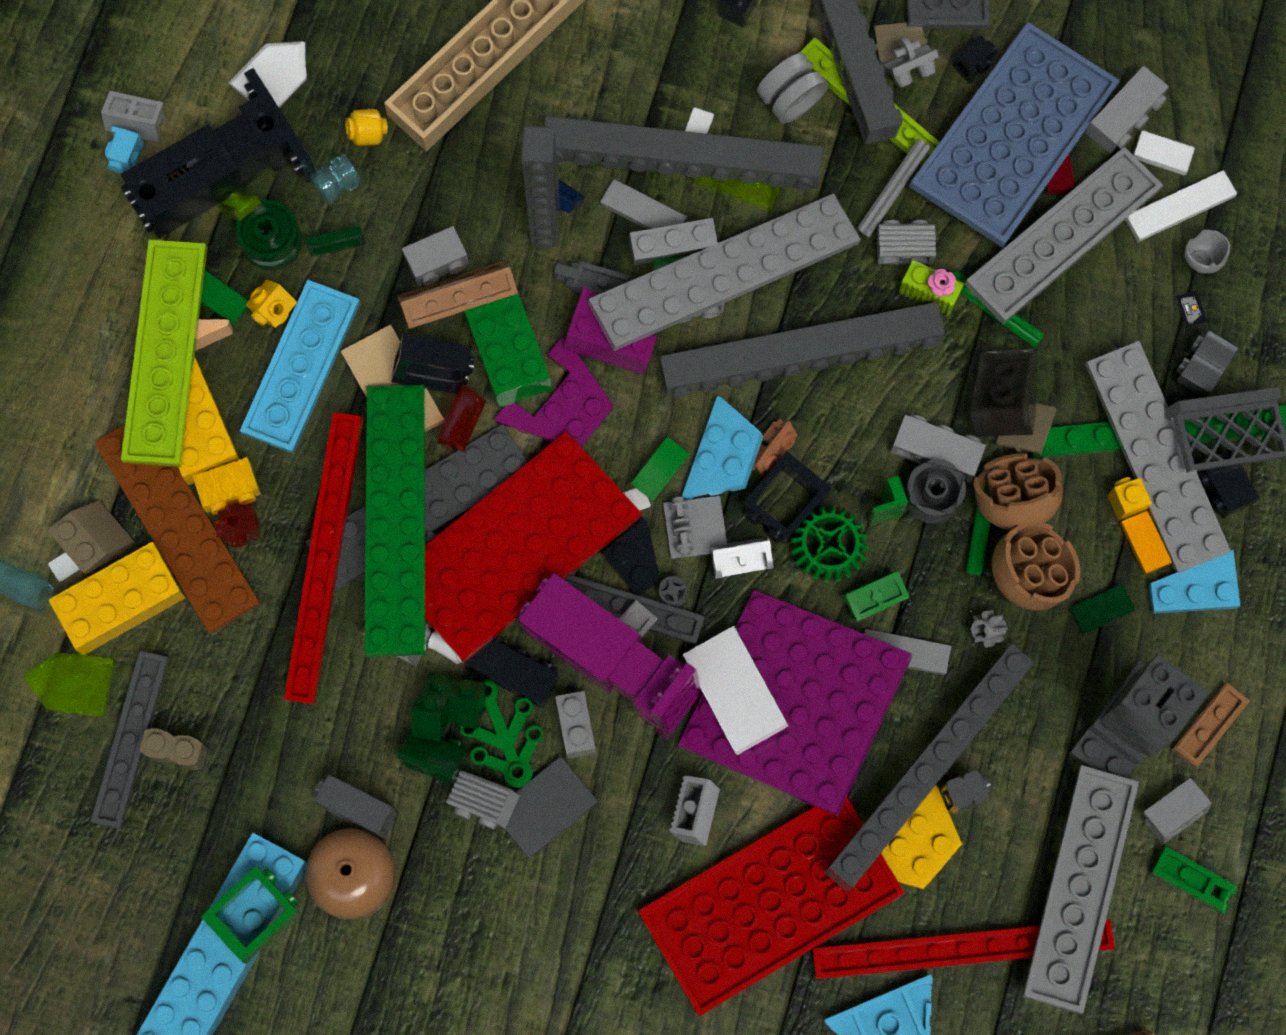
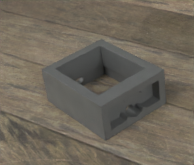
M328 775L326 780L321 779L314 791V795L317 796L315 802L322 809L374 834L382 840H385L398 815L393 807L331 775Z

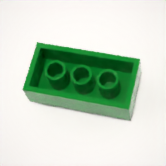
M519 294L463 311L498 408L552 390L549 372Z

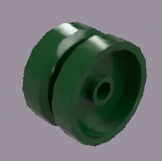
M263 199L247 206L237 219L235 233L244 256L253 266L262 270L277 271L288 267L297 259L302 250L303 238L295 215L287 205L276 200Z

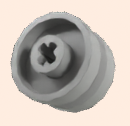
M803 53L795 54L778 64L767 74L757 88V94L765 104L773 105V114L783 124L790 123L805 114L823 97L828 89L829 84L819 72H812L813 64Z

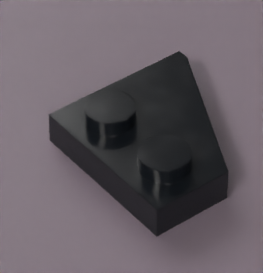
M645 518L601 552L604 559L634 595L642 596L660 581L649 527Z

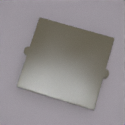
M908 22L874 26L876 51H878L879 62L881 61L882 63L895 58L893 51L900 48L899 39L907 37L910 43L919 40L921 46L927 45L928 42L927 39H924L923 27H908Z
M1012 398L996 441L997 445L1014 448L1017 452L1023 450L1042 454L1057 411L1056 407L1038 404L1036 400L1028 402Z

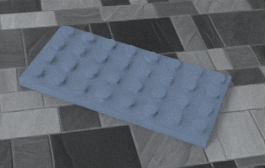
M1027 22L913 178L909 187L1003 248L1085 133L1090 122L1097 116L1114 92L1120 80Z

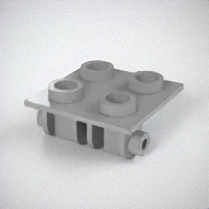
M720 496L684 500L683 497H675L672 499V502L663 503L671 559L711 554V546L727 544Z

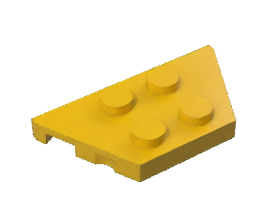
M936 785L881 852L899 883L922 890L962 845Z

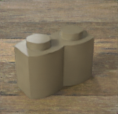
M147 729L144 731L139 751L158 763L174 762L184 769L200 770L203 769L208 748L191 736L179 735L173 737L170 733L161 729Z

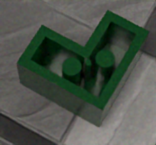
M429 672L411 708V736L440 742L448 723L477 729L485 712L486 683Z

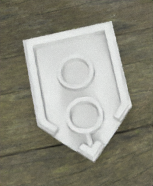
M305 41L265 44L230 80L229 85L249 101L248 93L244 88V85L247 83L244 73L254 68L272 98L280 107L307 79Z

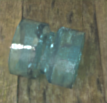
M343 153L330 161V167L321 166L309 174L315 187L328 204L342 197L343 190L349 192L362 184L357 171Z

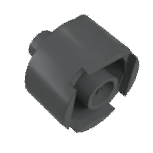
M932 459L919 465L912 471L905 486L904 492L908 500L906 509L915 518L926 523L946 522L957 512L965 497L966 484L964 478H962L958 469L952 463L945 460ZM932 488L937 489V496L932 494Z

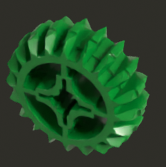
M823 506L819 507V516L812 511L809 515V520L805 519L802 526L798 527L795 531V535L798 537L791 538L790 542L792 545L798 546L792 549V556H801L796 560V566L806 564L803 574L807 575L811 570L815 573L812 578L814 581L818 580L819 575H824L823 581L826 584L829 583L830 576L834 577L836 583H840L841 573L845 578L850 579L852 576L851 570L858 572L861 568L858 562L864 563L867 558L861 552H867L869 549V545L861 543L868 539V534H858L864 528L863 523L854 526L853 523L857 517L853 514L849 519L845 518L847 510L844 508L841 510L840 515L835 514V506H831L827 514ZM824 524L838 526L837 529L830 532L817 528V526ZM846 532L850 536L853 545L851 556L846 553V548L841 543ZM808 534L814 537L813 541L818 545V550L813 557L810 555L806 545ZM837 537L834 547H829L822 553L825 542L829 543ZM826 558H834L838 562L841 560L843 563L824 565L821 562Z

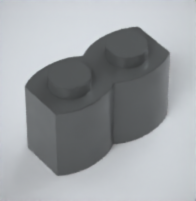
M1208 331L1204 337L1199 335L1190 348L1194 351L1190 359L1185 357L1176 370L1180 374L1176 382L1203 398L1208 397L1238 350L1236 346L1211 331Z

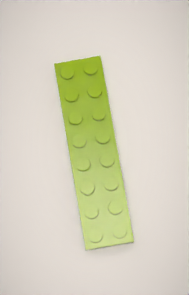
M163 240L148 241L121 455L123 463L181 467L208 248L206 243Z

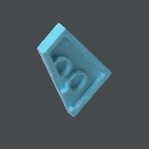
M1233 550L1148 585L1152 614L1235 609L1240 607Z

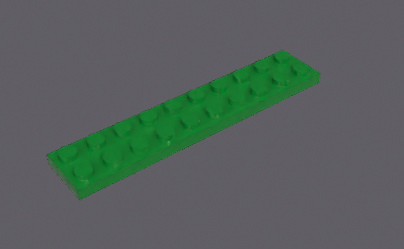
M424 385L367 387L365 657L426 655Z

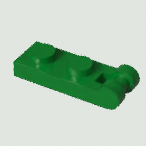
M1167 846L1163 847L1150 872L1152 875L1223 915L1226 914L1229 908L1227 904L1231 896L1235 897L1239 889L1233 883ZM1214 886L1220 890L1217 898L1210 895Z

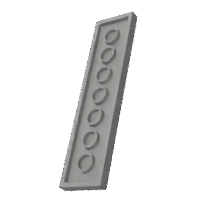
M1124 146L968 278L964 285L1002 324H1005L1123 223L1132 213L1162 189L1163 184Z
M1140 341L1086 362L1085 366L1134 479L1141 477L1152 502L1148 511L1171 558V564L1175 573L1183 572L1231 552L1197 472H1186L1174 421L1167 419L1165 409L1168 408V405Z
M1083 765L1079 767L1022 997L1077 1014L1084 1013L1139 785L1138 781Z

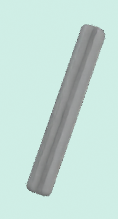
M920 139L915 142L859 224L858 231L867 237L872 235L930 150V146Z

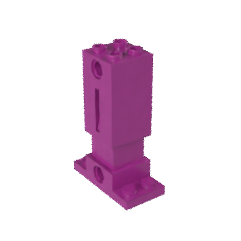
M554 573L550 579L545 578L537 588L538 595L532 602H526L519 612L520 618L518 621L524 633L608 694L614 689L633 703L637 715L654 726L657 734L668 740L702 694L697 669L689 663L682 665L670 655L664 661L643 646L638 632Z

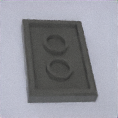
M906 0L908 27H923V29H989L990 27L989 0Z
M560 756L516 792L520 797L504 829L530 859L593 808L598 801Z

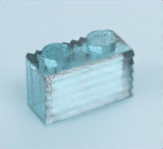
M0 560V594L42 612L54 591L53 586L40 576L37 577L35 574L32 575L24 569L21 570L19 567L16 568L14 565Z

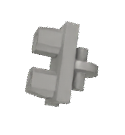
M907 37L899 39L900 48L893 51L895 58L883 63L885 72L892 76L895 84L899 87H904L912 82L909 71L917 67L918 74L921 77L935 73L934 59L939 56L936 49L931 50L928 45L921 46L919 40L910 43Z

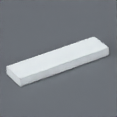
M1223 170L1135 211L1125 221L1137 242H1140L1234 198L1237 192Z

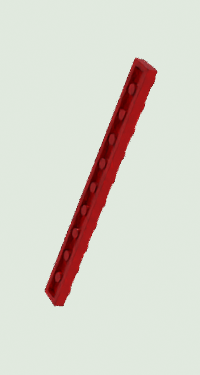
M335 412L332 414L284 700L309 704L316 703L363 424V417Z
M1106 919L1099 951L1115 949L1111 919ZM1040 926L813 948L815 980L1032 958Z

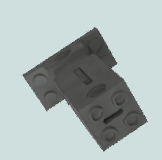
M1158 654L1145 665L1139 661L1069 754L1084 766L1127 778L1134 767L1141 763L1145 756L1150 757L1173 742L1209 692Z

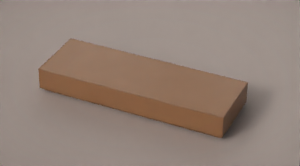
M1226 682L1172 748V751L1193 768H1197L1250 700Z

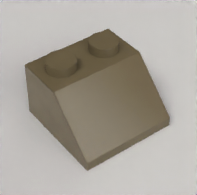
M99 500L69 512L47 530L87 577L111 565L136 544Z

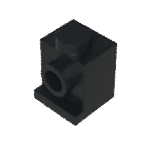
M980 35L955 54L952 66L970 85L974 82L977 73L983 74L993 64L991 61L997 54V49L992 42L986 41Z

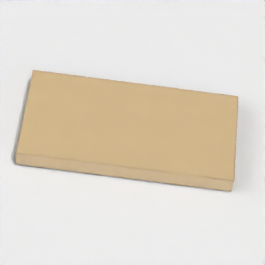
M391 324L341 350V354L366 398L367 387L403 385L391 382L394 359L400 344V340ZM425 389V432L445 421L430 393Z

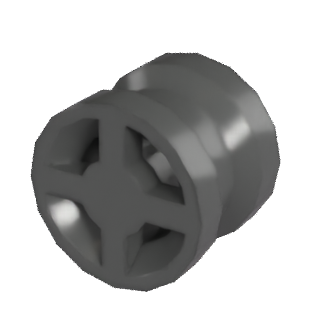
M669 576L663 579L658 588L660 602L676 608L682 606L687 597L686 583L676 576Z

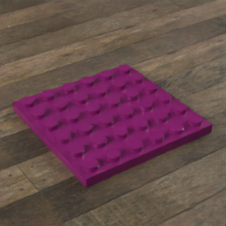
M753 590L735 628L789 726L736 755L703 694L678 746L838 816L913 656L910 652Z

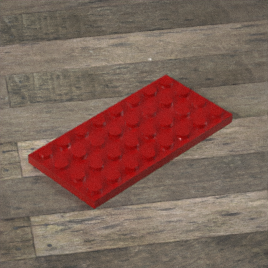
M566 431L425 545L426 621L457 657L465 663L520 617L519 612L526 602H532L538 595L537 588L545 578L550 579L554 573L563 580L568 578L642 516L641 511Z
M846 798L838 816L813 807L638 911L698 1017L905 894L881 853L848 892L824 873L863 825L848 798Z

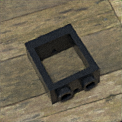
M403 333L394 359L391 382L403 385H424L425 389L459 394L462 385L467 386L469 374L473 372L475 357H470L471 346Z
M786 452L743 502V515L752 524L757 525L759 523L767 530L765 532L767 536L774 542L779 543L781 541L787 545L791 538L795 536L797 528L802 526L805 519L808 520L812 511L815 512L830 495L832 487L789 452ZM782 471L814 496L787 529L755 503Z

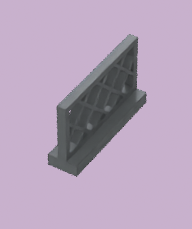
M1280 388L1183 400L1166 408L1167 419L1174 421L1186 472L1286 458V433L1277 402L1282 398ZM1262 410H1270L1272 418L1270 426L1258 418ZM1237 414H1241L1249 420L1245 430L1233 422ZM1212 417H1216L1225 424L1220 433L1208 426ZM1184 421H1191L1199 427L1194 437L1186 432ZM1254 424L1266 432L1261 441L1249 434ZM1229 428L1240 435L1236 445L1224 438ZM1203 432H1206L1215 439L1211 449L1198 441ZM1270 436L1278 441L1280 452H1273L1265 446ZM1245 440L1256 447L1252 456L1247 455L1240 449ZM1220 443L1231 451L1230 456L1226 460L1215 453ZM1194 447L1206 455L1202 463L1194 464L1191 453Z

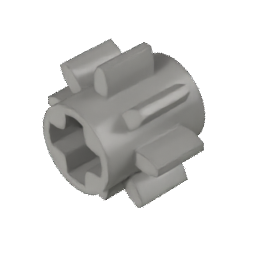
M987 610L973 617L975 621L970 630L975 638V642L984 641L986 648L995 646L996 643L1004 642L1003 636L1008 627L1003 619V615L994 616L993 610Z

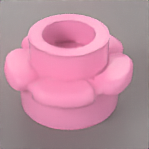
M938 269L934 271L933 275L929 276L928 286L936 296L950 295L955 290L956 278L951 272H946L945 269ZM941 280H943V281L945 282L944 285H941V284H940V281H941Z

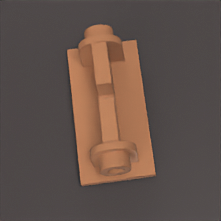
M778 419L777 422H772L763 435L762 440L768 443L766 447L762 444L760 445L752 468L753 471L757 468L763 479L779 462L786 450L793 446L795 438L798 436L790 421L785 423Z

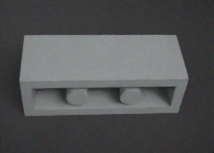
M1143 66L1090 122L1085 134L1110 154L1117 147L1122 149L1132 138L1130 133L1134 128L1140 130L1149 120L1148 113L1152 109L1158 111L1165 103L1167 98L1164 95L1169 86Z
M713 218L636 231L629 234L634 265L653 262V260L688 256L710 246H718Z
M905 415L890 453L918 464H923L932 459L948 461L958 469L964 481L971 483L986 445L980 443V439L974 436H961L953 433L954 430L948 426L929 424L925 418L919 415Z

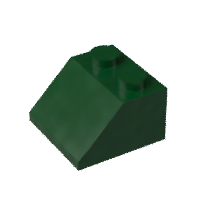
M410 731L396 758L404 767L454 786L459 772L463 770L469 752L463 748L465 744L456 739L448 737L447 742L444 740L438 742L411 736Z

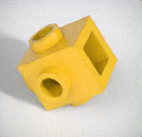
M266 279L261 287L256 288L251 293L250 300L245 305L253 312L250 316L261 326L268 324L277 328L278 325L286 321L289 312L297 304V301L280 284Z

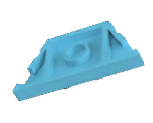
M717 396L682 494L684 500L694 499V497L706 494L714 496L722 494L727 490L745 489L764 436L722 397Z
M930 974L827 1018L824 1022L837 1035H931V987L933 978Z

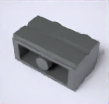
M977 770L947 781L940 788L941 796L950 816L980 805L988 798V792L991 791L988 778L985 774L981 775Z

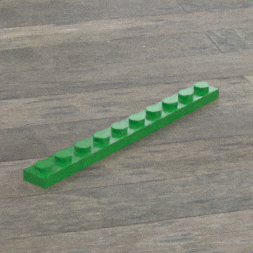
M1280 405L1279 410L1286 433V405ZM1262 410L1258 418L1270 426L1272 422L1270 410ZM1237 414L1233 422L1245 430L1249 420L1243 415ZM1212 417L1208 423V426L1220 433L1225 425L1216 417ZM1184 421L1186 432L1194 437L1199 427L1191 421ZM1102 422L1051 427L1042 454L1031 452L1032 459H1044L1045 457L1055 458L1122 451L1111 423ZM1255 424L1249 432L1254 438H1263L1266 433ZM1229 428L1224 438L1228 441L1239 440L1240 435ZM1203 432L1198 441L1201 443L1215 442V439L1206 432Z

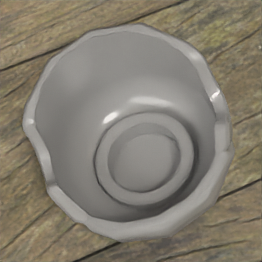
M1205 229L1194 239L1190 238L1185 247L1184 258L1190 268L1198 273H1215L1227 262L1231 245L1227 237L1220 232Z

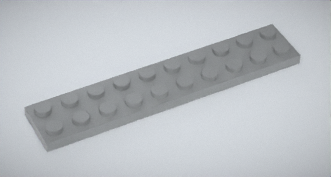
M833 193L718 243V246H710L589 298L587 304L613 351H616L856 246L861 239Z

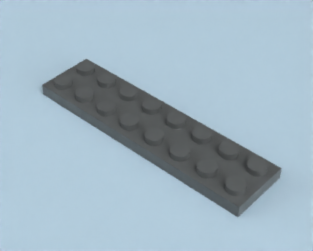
M503 424L425 470V538L428 531L435 533L460 518L528 463ZM366 506L347 516L335 584L336 592L365 575ZM310 538L309 540L305 541V542L307 543V545H308L309 548H310L311 538Z

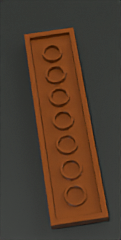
M124 424L94 443L208 632L213 634L259 606L260 602L192 490L183 479L178 467L131 464L121 461L125 431Z

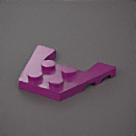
M563 335L548 353V358L569 373L566 379L534 417L516 403L505 406L494 420L498 425L503 424L504 426L517 429L521 433L532 434L551 443L567 431L582 448L612 412L614 406L580 356L575 352L563 349L566 337Z

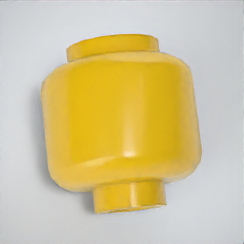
M376 109L352 111L350 117L345 120L347 139L352 140L356 146L378 145L382 141L383 135L388 132L386 118H381L379 111Z

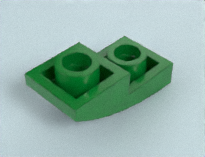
M667 436L631 484L654 501L690 453Z

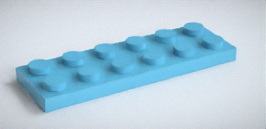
M307 279L241 426L240 433L242 435L294 454L359 308L360 299Z

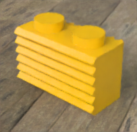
M248 457L192 476L203 509L206 513L211 512L213 515L226 512L229 509L228 506L238 502L239 505L250 504L256 500V496L261 495Z

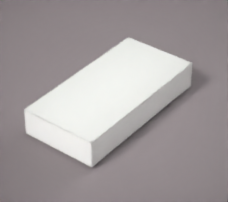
M1142 130L1133 155L1139 161L1185 176L1195 147Z

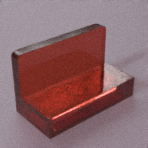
M461 386L439 434L438 444L446 449L464 452L486 400L467 386Z

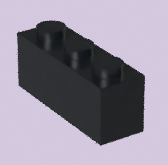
M496 636L464 663L467 670L486 680L493 681L496 685L521 698L529 699L532 704L542 709L559 680V673L555 672L556 667L544 660L538 663L530 659L531 654L520 647L515 646L513 650L503 645L505 640L499 636Z

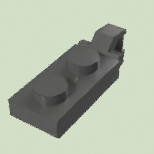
M579 261V263L573 262L571 267L557 263L554 271V279L566 282L565 287L582 293L585 286L596 295L627 283L634 278L631 275Z

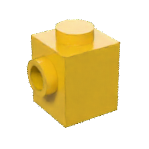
M1127 477L1115 482V487L1107 495L1118 522L1145 512L1152 504L1141 477L1135 480Z

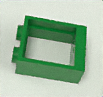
M255 866L201 916L233 954L245 964L300 914V911L295 907L299 904L297 899L288 890L284 893L279 890L275 885L279 880L267 867L262 871L259 867ZM258 879L282 905L285 911L246 946L219 914Z

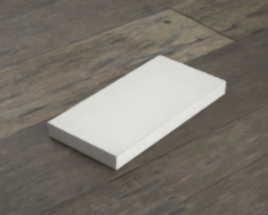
M734 626L683 654L686 662L697 669L700 688L736 755L789 726Z

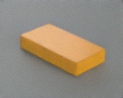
M1148 511L1120 522L1144 575L1172 563Z

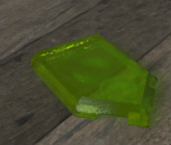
M56 652L23 676V679L46 710L105 717L115 659Z

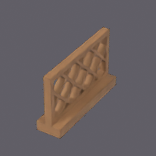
M504 261L399 294L397 298L407 325L411 329L518 294L509 264L506 265Z

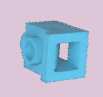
M112 126L111 132L114 138L113 141L110 140L105 150L106 158L109 161L107 168L122 174L123 171L136 166L144 143L139 133Z

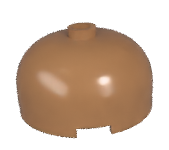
M1027 453L1010 454L988 462L984 465V471L974 478L975 498L979 511L991 524L1005 530H1012L1019 524L1028 526L1025 530H1030L1048 522L1057 513L1063 498L1062 474L1059 467L1046 457L1043 460L1027 458ZM987 481L989 486L990 497L984 493V488Z
M1044 523L1033 529L1025 530L1029 526L1019 524L1007 532L994 549L992 574L995 583L1010 602L1023 609L1032 611L1050 609L1069 598L1075 585L1079 583L1080 564L1078 556L1070 541L1067 540L1065 542L1052 530L1053 526Z
M345 828L327 834L313 847L306 861L305 883L310 897L319 908L339 919H359L374 914L385 905L395 887L396 868L390 850L377 836L362 829ZM345 865L352 868V872L348 876H343L341 872L342 867Z

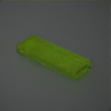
M237 190L218 205V209L224 216L240 221L262 204V202L254 194Z

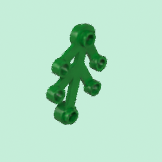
M490 680L480 681L481 683H486V686L492 689L491 694L485 698V706L496 734L477 727L472 734H466L464 726H460V731L465 738H475L503 750L507 762L488 755L487 750L483 747H476L472 750L471 760L477 766L485 765L503 773L504 779L509 786L522 788L532 779L533 771L529 762L537 744L544 737L541 727L537 725L530 726L526 730L527 741L519 757L517 756L514 745L526 718L533 712V704L527 698L519 699L515 704L516 713L507 730L496 701L499 695L496 684ZM522 703H527L530 706V709L525 713L519 711V705ZM532 730H538L540 737L533 740L529 737V733ZM482 751L485 753L483 761H476L474 759L476 752ZM521 768L523 770L522 777L515 778L512 775L513 770Z

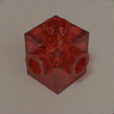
M231 504L226 506L225 510L218 511L219 520L214 522L216 535L218 538L222 537L226 545H231L233 548L244 547L248 545V541L261 539L257 512L253 505L242 507V504Z

